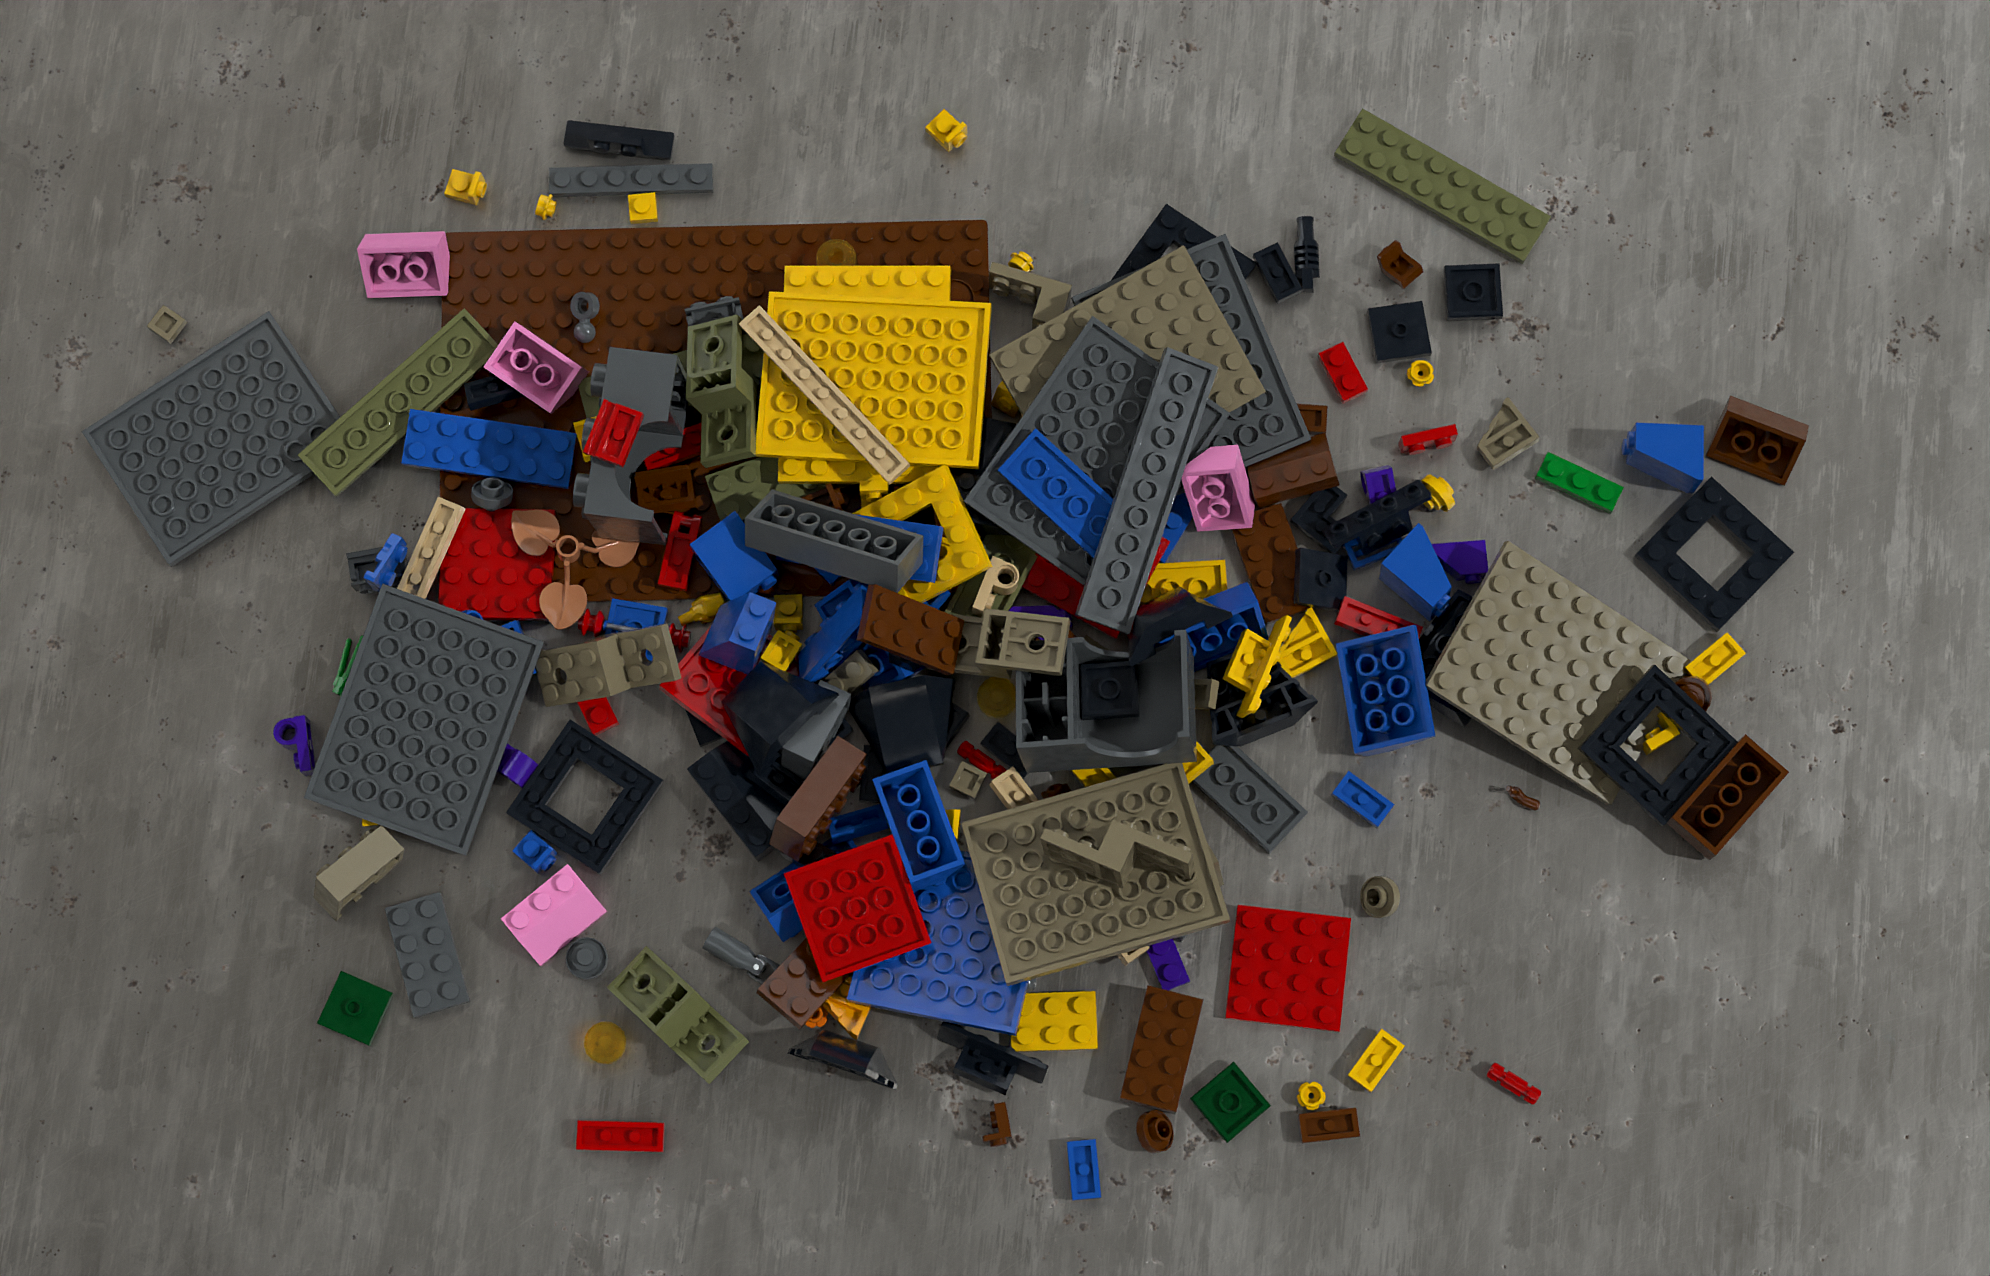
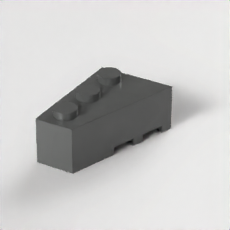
M822 680L819 681L818 685L837 692L839 696L820 715L816 712L781 748V765L803 782L825 754V749L830 740L835 737L850 706V693Z

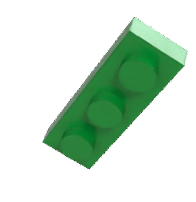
M1547 452L1535 479L1609 514L1612 513L1624 488L1550 452Z

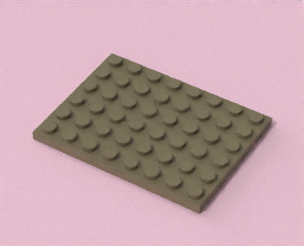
M1184 245L989 354L991 361L1022 416L1091 316L1097 318L1157 362H1160L1164 348L1169 347L1218 366L1208 398L1228 412L1237 409L1266 392Z
M1506 541L1503 543L1426 679V687L1443 700L1606 805H1612L1620 788L1577 748L1652 665H1656L1675 683L1682 678L1686 671L1685 667L1691 660L1510 541ZM1656 707L1620 746L1635 761L1644 747L1643 743L1647 740L1645 735L1654 729L1659 720L1657 715L1661 711Z
M1182 763L1164 764L961 823L1007 986L1230 922ZM1112 820L1119 823L1121 820H1125L1134 824L1138 831L1146 834L1148 831L1162 836L1164 838L1163 841L1169 844L1180 843L1188 847L1190 852L1193 853L1195 871L1189 880L1137 858L1124 887L1121 888L1044 855L1040 837L1045 828L1051 831L1059 829L1066 832L1070 839L1080 842V840L1088 841L1096 846V850H1099Z

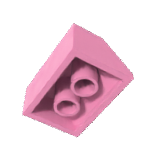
M445 231L365 234L357 248L367 298L446 296L448 294L450 255Z
M515 321L484 365L485 369L551 414L574 395L578 385L589 373L586 369Z
M1238 445L1210 447L1186 464L1181 480L1197 532L1252 528L1255 501Z
M567 864L503 916L501 920L535 961L542 966L607 911Z

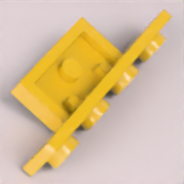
M1286 615L1277 620L1268 640L1249 629L1242 631L1223 676L1225 681L1246 692L1237 713L1238 717L1244 718L1258 710L1262 701L1259 698L1261 692L1268 686L1271 680L1270 670L1281 656L1280 646L1290 634L1291 628L1289 624L1292 617Z

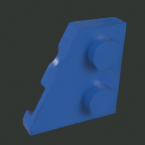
M391 533L384 547L375 558L378 564L374 572L367 570L363 577L370 587L377 592H380L382 584L392 586L396 576L394 570L398 562L402 563L405 559L408 548L406 547L407 543L401 536Z

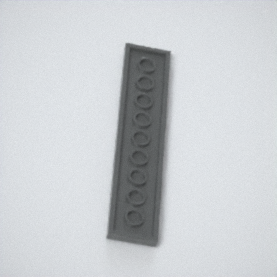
M1169 347L1164 348L1075 612L1076 616L1119 632L1130 634L1218 366Z

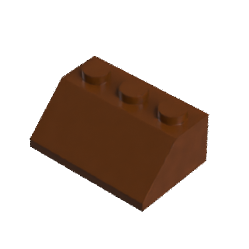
M1730 395L1718 421L1706 456L1785 486L1806 442L1809 425Z
M1326 433L1311 436V440L1247 466L1254 497L1259 508L1340 485Z

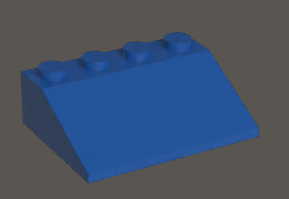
M1416 625L1336 643L1354 754L1368 757L1394 751L1436 737Z

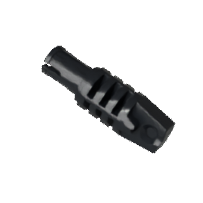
M1301 216L1296 218L1298 241L1294 244L1295 276L1297 279H1302L1303 293H1314L1313 278H1320L1319 244L1314 240V217Z

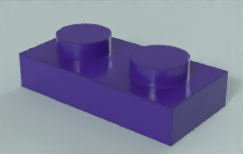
M1173 939L1149 945L1150 948L1146 952L1161 989L1170 991L1190 983Z

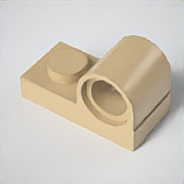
M992 556L990 562L993 567L986 571L972 607V614L983 617L985 608H992L996 595H993L992 592L1000 595H1010L1015 592L1018 587L1019 571L1013 564ZM1001 574H1009L1013 581L1010 584H1002L998 577Z

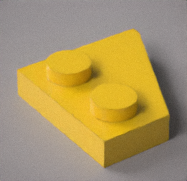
M1312 607L1306 611L1300 622L1280 647L1281 656L1278 662L1292 678H1296L1337 656L1333 644Z

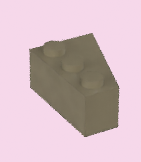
M379 826L376 830L370 829L365 832L356 846L345 848L338 855L336 862L331 866L330 864L324 865L316 873L313 898L335 921L342 916L340 911L352 899L354 902L360 900L363 897L360 894L373 882L377 884L403 859L404 848L383 826Z

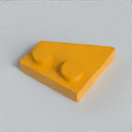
M848 977L839 989L825 1002L823 1007L853 1039L857 1040L871 1006L848 1002L847 996L852 980L851 977Z

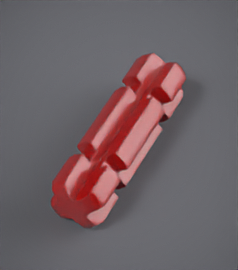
M968 741L962 742L957 750L961 757L964 759L968 758L971 764L986 772L987 775L990 774L992 779L1007 771L1000 764L997 766L996 761L981 750H975L974 745Z
M1493 1063L1487 1072L1488 1078L1494 1082L1500 1081L1502 1087L1518 1097L1524 1096L1523 1100L1532 1105L1538 1101L1541 1096L1540 1089L1533 1085L1531 1087L1528 1086L1529 1082L1509 1070L1508 1072L1504 1071L1505 1067L1500 1064Z

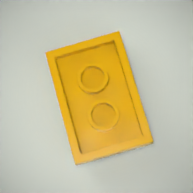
M1096 992L1026 993L1016 1036L1011 1035V1047L1016 1052L1097 1050Z

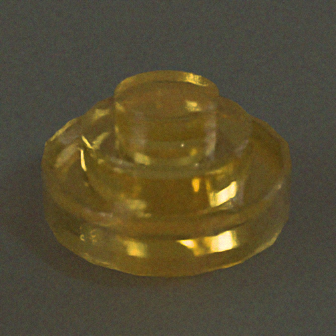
M831 239L819 247L816 254L817 266H856V253L847 241Z
M991 677L985 680L977 692V704L981 712L987 717L994 719L1009 716L1016 708V688L1014 684L1005 678Z
M600 1022L594 1024L588 1030L584 1039V1047L587 1055L593 1061L609 1065L623 1057L627 1049V1039L624 1031L618 1025L612 1022Z

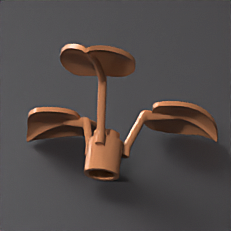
M515 510L512 513V532L517 545L523 552L531 556H541L547 551L548 546L556 547L558 557L564 562V584L554 582L547 585L542 590L539 599L542 613L557 630L568 628L576 623L583 615L587 606L585 589L580 585H569L570 563L575 562L579 558L580 550L591 553L599 552V558L603 564L610 567H621L633 559L640 543L602 538L596 531L592 534V541L596 548L586 546L582 542L578 543L577 539L570 535L562 536L559 540H556L560 533V526L553 514L544 510Z

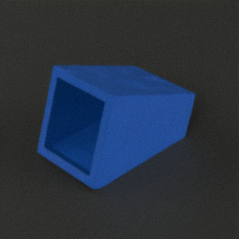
M1636 422L1632 430L1628 431L1627 439H1623L1622 455H1626L1627 465L1687 494H1693L1704 478V425Z
M736 511L690 544L694 557L728 601L749 592L756 594L761 589L766 591L777 582L776 578L779 577L778 570L767 554L745 546V524Z
M1418 523L1381 563L1379 579L1430 622L1435 616L1440 618L1450 605L1448 603L1451 600L1450 592L1452 586L1423 526Z
M749 592L720 605L699 652V656L748 675L756 666L772 629L776 602Z

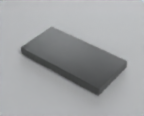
M1215 745L1208 753L1214 760V764L1195 778L1192 783L1270 854L1308 814V811L1237 746Z

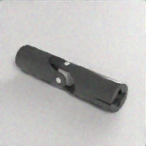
M717 927L711 931L703 945L704 950L732 967L748 970L747 974L760 984L765 982L759 976L765 972L767 963L773 967L774 971L780 966L763 955L757 954L755 956L754 952L746 944Z

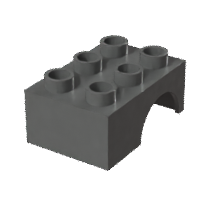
M610 347L607 364H594L590 390L592 397H599V410L603 400L606 399L609 402L629 407L644 414L623 468L590 456V474L578 473L576 476L573 490L574 507L582 508V518L589 520L595 531L602 538L658 545L667 544L668 534L663 533L653 518L654 511L642 508L631 502L630 488L634 473L647 457L664 449L681 448L688 407V401L686 400L687 374L678 355ZM586 418L582 433V451L596 420L595 418Z
M1174 630V637L1168 643L1154 648L1156 655L1137 663L1140 717L1085 721L1082 719L1080 664L1129 661V652L1100 649L1086 642L1084 637L1068 638L1061 676L1016 671V748L1026 772L1035 773L1197 762L1194 656L1186 630ZM1045 640L1031 641L1029 647L1033 650H1039L1044 646Z

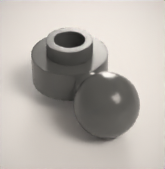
M591 292L576 293L570 304L572 314L579 319V323L574 327V336L581 343L592 341L596 334L595 327L590 323V319H593L598 314L600 305L596 295Z

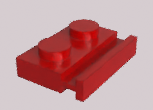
M604 399L583 453L623 468L643 420V412Z

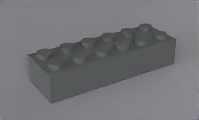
M771 490L745 517V546L799 562L809 567L831 572L835 575L844 576L860 583L876 584L896 593L900 591L923 564V535L776 490Z

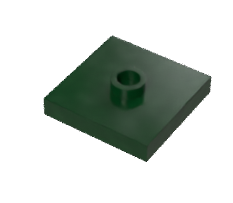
M340 971L317 1024L371 1046L394 993Z
M1234 1061L1190 1098L1191 1102L1226 1143L1271 1107Z

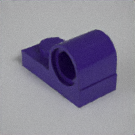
M1385 465L1360 471L1363 491L1368 498L1369 504L1396 491L1391 466Z
M305 715L280 720L273 730L275 740L288 750L297 749V753H294L295 768L297 770L300 769L304 776H312L316 763L310 720ZM294 728L295 736L291 740L285 741L283 738L285 731Z
M507 743L497 772L522 789L538 764L526 754Z

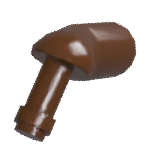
M1508 785L1505 788L1506 792L1523 807L1534 811L1539 809L1540 801L1526 796L1519 787Z

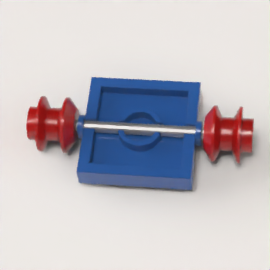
M612 598L608 620H605L602 611L599 610L596 615H591L589 608H587L578 620V629L582 630V636H585L590 631L593 632L596 638L603 631L605 634L665 624L668 609L666 607ZM674 623L668 626L673 646H678L680 653H682L684 648H689L691 632L687 631V625H684L681 630L676 629ZM646 649V657L650 662H652L653 656L651 652Z

